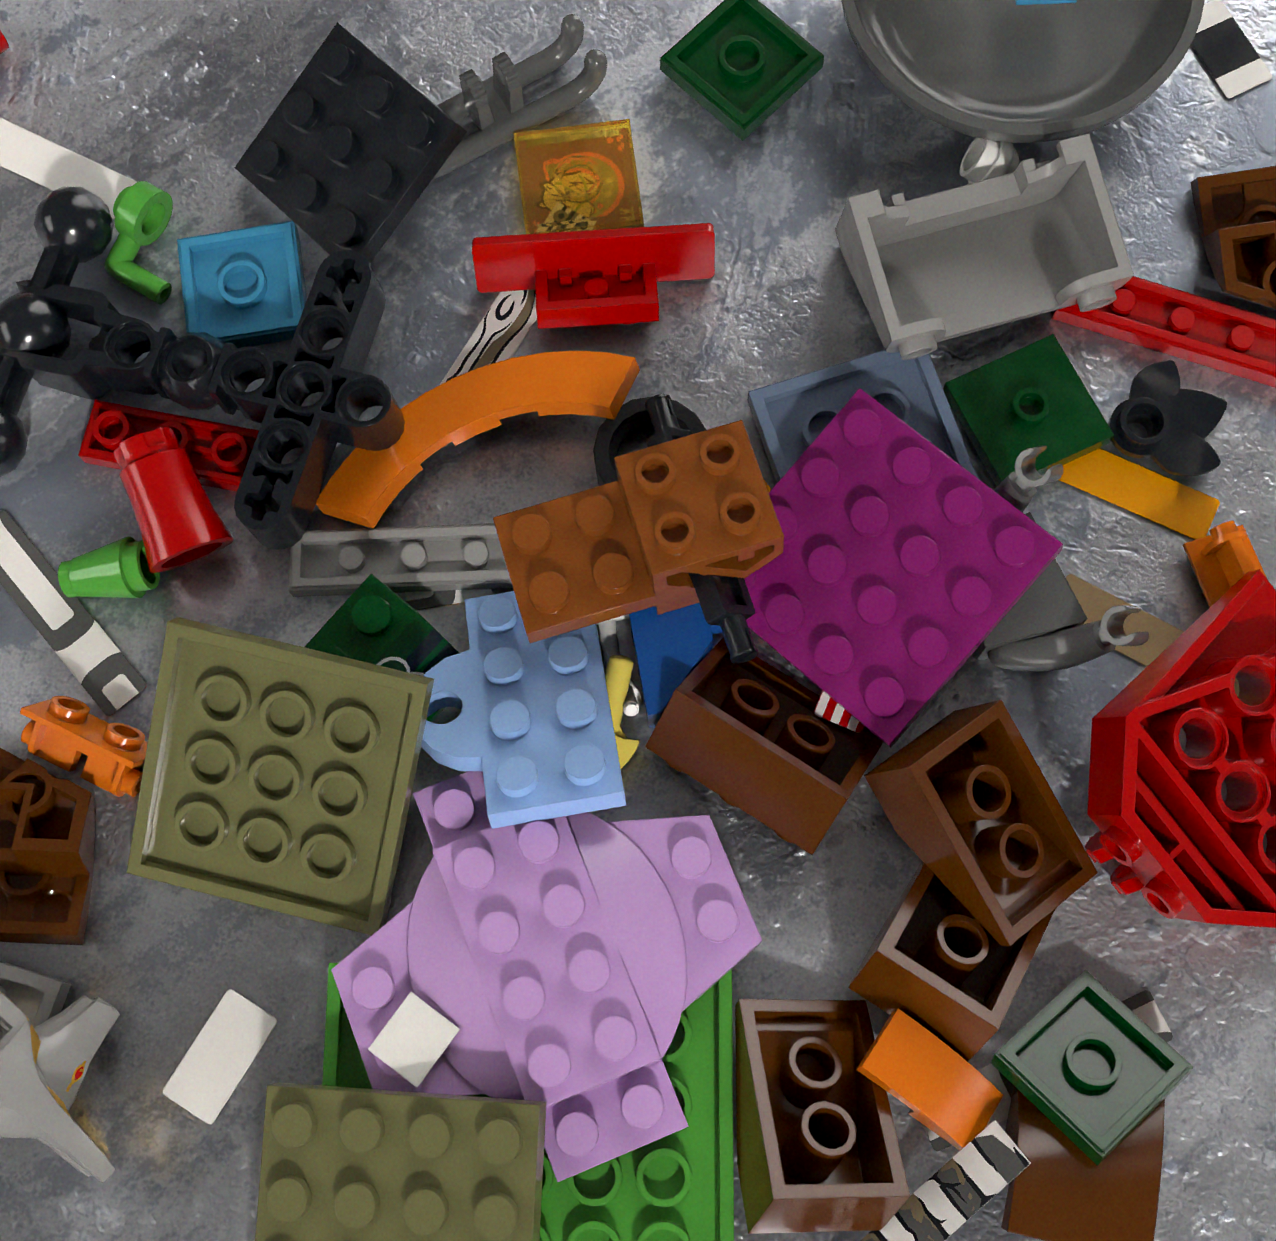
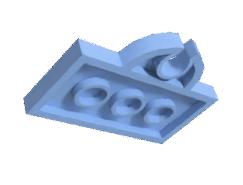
M514 591L464 599L470 650L444 658L424 675L434 679L427 717L444 707L458 708L461 710V713L455 720L446 724H435L426 720L421 747L441 765L457 771H483L487 815L492 829L627 806L596 624L529 643Z

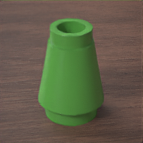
M127 536L77 556L72 560L61 562L58 567V581L61 590L69 598H142L147 590L155 589L158 586L160 572L151 573L149 571L143 540L136 541L134 538Z

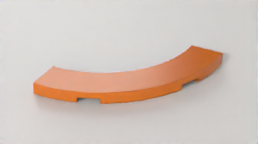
M576 350L543 352L485 365L454 377L425 392L401 408L405 420L404 432L400 439L390 448L381 451H371L356 447L332 475L320 493L316 505L323 514L374 529L385 510L400 491L423 470L421 463L450 442H453L456 446L480 433L501 426V419L536 411L539 417L573 414L615 420L640 371L635 357L608 352Z

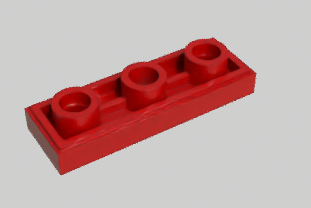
M95 400L78 454L85 463L122 470L114 455V450L119 447V443L139 433L161 427H170L173 429L177 440H182L179 446L186 450L201 485L237 492L259 430Z

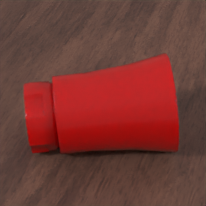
M161 427L139 433L119 443V447L114 450L116 460L122 469L119 476L130 499L142 535L151 573L164 572L193 563L218 552L234 541L233 536L215 511L203 489L186 450L180 448L172 428Z

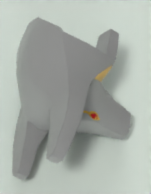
M0 992V1138H36L87 1177L92 1175L102 1183L116 1169L87 1134L72 1120L68 1111L75 1102L91 1060L120 1016L113 1006L100 997L91 999L82 995L64 1011L33 1027L29 1018L5 994Z

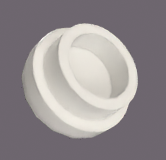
M976 137L962 159L959 173L960 176L968 180V184L1013 173L1019 165V155L1013 143L991 141Z

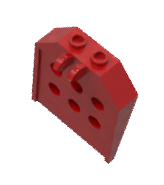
M1260 569L1248 571L1092 718L1087 815L1100 831L1089 837L1085 844L1086 852L1094 863H1104L1113 858L1121 863L1110 876L1111 884L1118 893L1129 895L1141 890L1143 897L1149 905L1159 914L1169 919L1177 918L1211 924L1276 928V590ZM1235 677L1239 682L1238 696L1234 687ZM1181 728H1183L1186 734L1184 751L1179 742ZM1223 781L1225 782L1227 789L1225 801H1223L1221 795V787ZM1266 834L1267 847L1266 851L1264 852L1263 839L1264 835Z

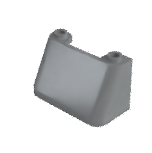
M1089 133L1059 141L1056 145L1059 157L1055 160L1048 159L1035 164L1033 158L1023 160L1013 173L906 201L904 194L900 193L892 195L887 205L884 206L879 189L848 197L835 232L843 258L886 352H899L902 360H910L935 351L938 348L937 342L1076 304H1078L1081 312L1091 311L1106 306L1117 299L1115 290L1125 285L1134 276Z

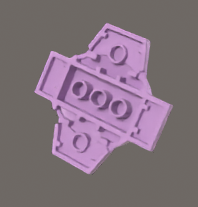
M467 771L413 793L434 849L432 850L434 857L421 878L414 900L331 969L372 1089L462 1096L486 1094L491 1098L547 1102L544 1147L557 1182L689 1127L662 1059L673 1041L682 1011L702 996L762 942L760 933L710 815L605 822L599 817L586 812L492 829L487 815L483 771ZM410 992L414 993L460 1029L418 1087H415L368 1050Z

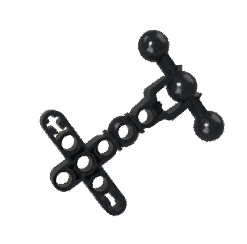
M61 187L47 194L38 205L34 226L44 250L32 279L16 282L20 292L0 303V477L15 470L26 454L28 437L17 414L32 378L42 386L90 400L103 397L111 389L143 395L159 393L162 398L171 399L173 402L190 410H210L217 405L226 414L234 415L236 410H240L247 419L260 423L261 427L235 495V513L241 523L262 545L270 549L283 550L294 546L305 534L337 443L365 450L381 451L390 448L400 439L404 432L405 420L389 387L381 379L362 373L384 312L386 301L383 289L369 261L362 254L353 250H341L332 253L323 260L318 268L287 355L257 347L237 348L235 344L224 343L206 332H187L179 337L170 328L161 327L159 332H157L149 323L120 314L102 292L71 287L70 284L78 264L86 263L101 255L112 240L114 224L109 208L99 196L83 187ZM68 318L101 327L99 334L89 342V349H81L75 359H60L70 345L72 329ZM335 338H343L336 347L322 350L328 341ZM149 352L141 362L135 363L139 356ZM207 365L198 376L189 378L195 369ZM265 378L262 385L256 390L245 392L253 381ZM323 392L320 400L315 404L307 407L302 406L304 400L309 395ZM373 406L383 407L380 413L373 419L359 421L361 414L368 408ZM303 448L301 455L295 461L281 464L283 457L290 450Z

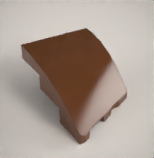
M1276 166L1197 177L1191 182L1194 208L1202 243L1213 274L1222 292L1276 309Z
M0 748V942L83 945L88 922L94 868V796L92 792L67 779H58L50 775L46 768L28 758L24 761Z
M1013 1085L1005 1132L1031 1164L1009 1183L1001 1228L1007 1232L1043 1241H1154L1161 1182L1165 1099L1097 1166Z

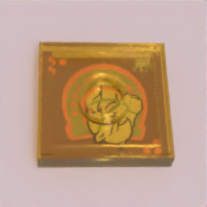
M630 119L514 133L526 234L644 227Z

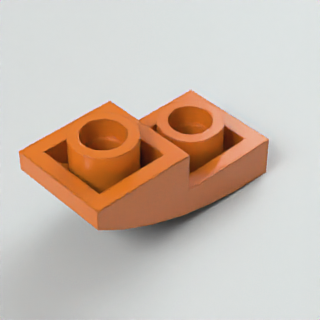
M899 1008L891 1013L856 1069L911 1108L908 1112L909 1115L959 1151L984 1130L1004 1096L963 1057Z

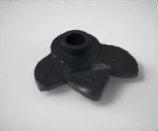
M1173 360L1146 366L1132 380L1129 399L1120 403L1109 418L1108 425L1114 434L1111 440L1112 444L1121 453L1129 457L1139 459L1150 457L1169 474L1199 476L1213 471L1220 465L1221 461L1213 447L1204 439L1221 420L1227 408L1226 400L1203 391L1180 389V376ZM1139 423L1144 426L1147 431V437L1142 438L1135 435L1129 429V424Z

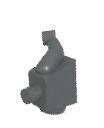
M1046 445L1027 448L1022 451L1016 458L1015 471L1010 473L994 489L996 493L1022 513L1036 494L1037 486L1053 483L1063 475L1064 468L1062 464L1050 467L1043 476L1037 472L1035 461L1037 456L1045 451ZM1030 512L1025 514L1027 517H1029L1031 520L1035 522ZM1054 559L974 651L972 656L976 660L989 658L993 665L1009 670L1033 672L1062 670L1081 665L1115 650L1116 645H1143L1149 639V632H1136L1128 636L1124 632V620L1128 615L1140 612L1142 609L1138 606H1113L1105 612L1101 621L1084 624L1088 618L1056 559Z

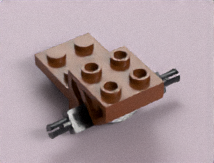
M658 394L652 396L645 402V408L648 411L655 434L646 440L647 448L614 457L618 481L493 517L529 643L654 606L656 607L657 614L660 615L700 603L706 622L709 625L721 627L730 654V660L733 664L736 662L737 664L744 663L758 656L759 652L755 647L746 621L755 614V608L744 578L783 553L784 534L742 420L693 434L690 430L680 429L670 395Z

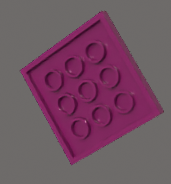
M859 388L769 492L784 534L783 553L744 578L755 608V614L746 621L753 633L891 748L1062 551L1063 543Z

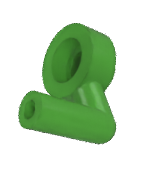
M140 181L133 186L123 189L115 200L113 214L115 216V228L119 235L105 260L104 268L111 277L157 304H163L171 294V284L133 261L141 246L152 244L164 232L172 215L173 201L167 192L147 181Z

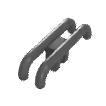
M569 14L565 16L561 23V33L550 46L515 65L505 52L493 57L492 77L482 81L472 69L459 75L462 92L437 106L456 122L470 115L479 130L460 141L433 179L462 167L579 105L599 88L606 76L607 58L601 50L593 49L586 53L584 68L575 79L524 106L522 87L555 71L577 52L584 35V23L578 15Z

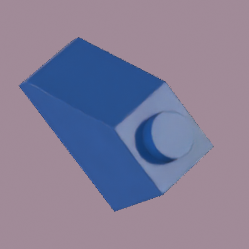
M700 603L660 615L657 614L655 606L629 614L649 728L656 727L675 689L712 650V634L722 633L720 626L709 625L706 622Z

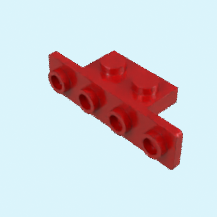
M711 223L476 237L472 240V256L477 290L481 293L536 289L538 329L659 321L657 282L710 279L714 276V226Z

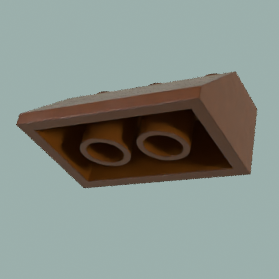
M723 637L675 689L645 747L663 758L673 769L686 773L717 793L727 804L740 808L774 830L781 839L796 844L813 855L882 746L883 741L865 726L861 732L857 733L815 715L814 710L820 696L756 656L754 659L737 664L736 662L733 664Z

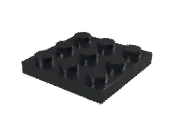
M337 23L234 168L329 255L341 250H353L362 254L371 263L468 131L355 35Z

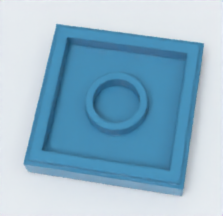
M293 221L177 239L186 332H206L224 343L235 344L237 348L293 339L307 301L299 230Z

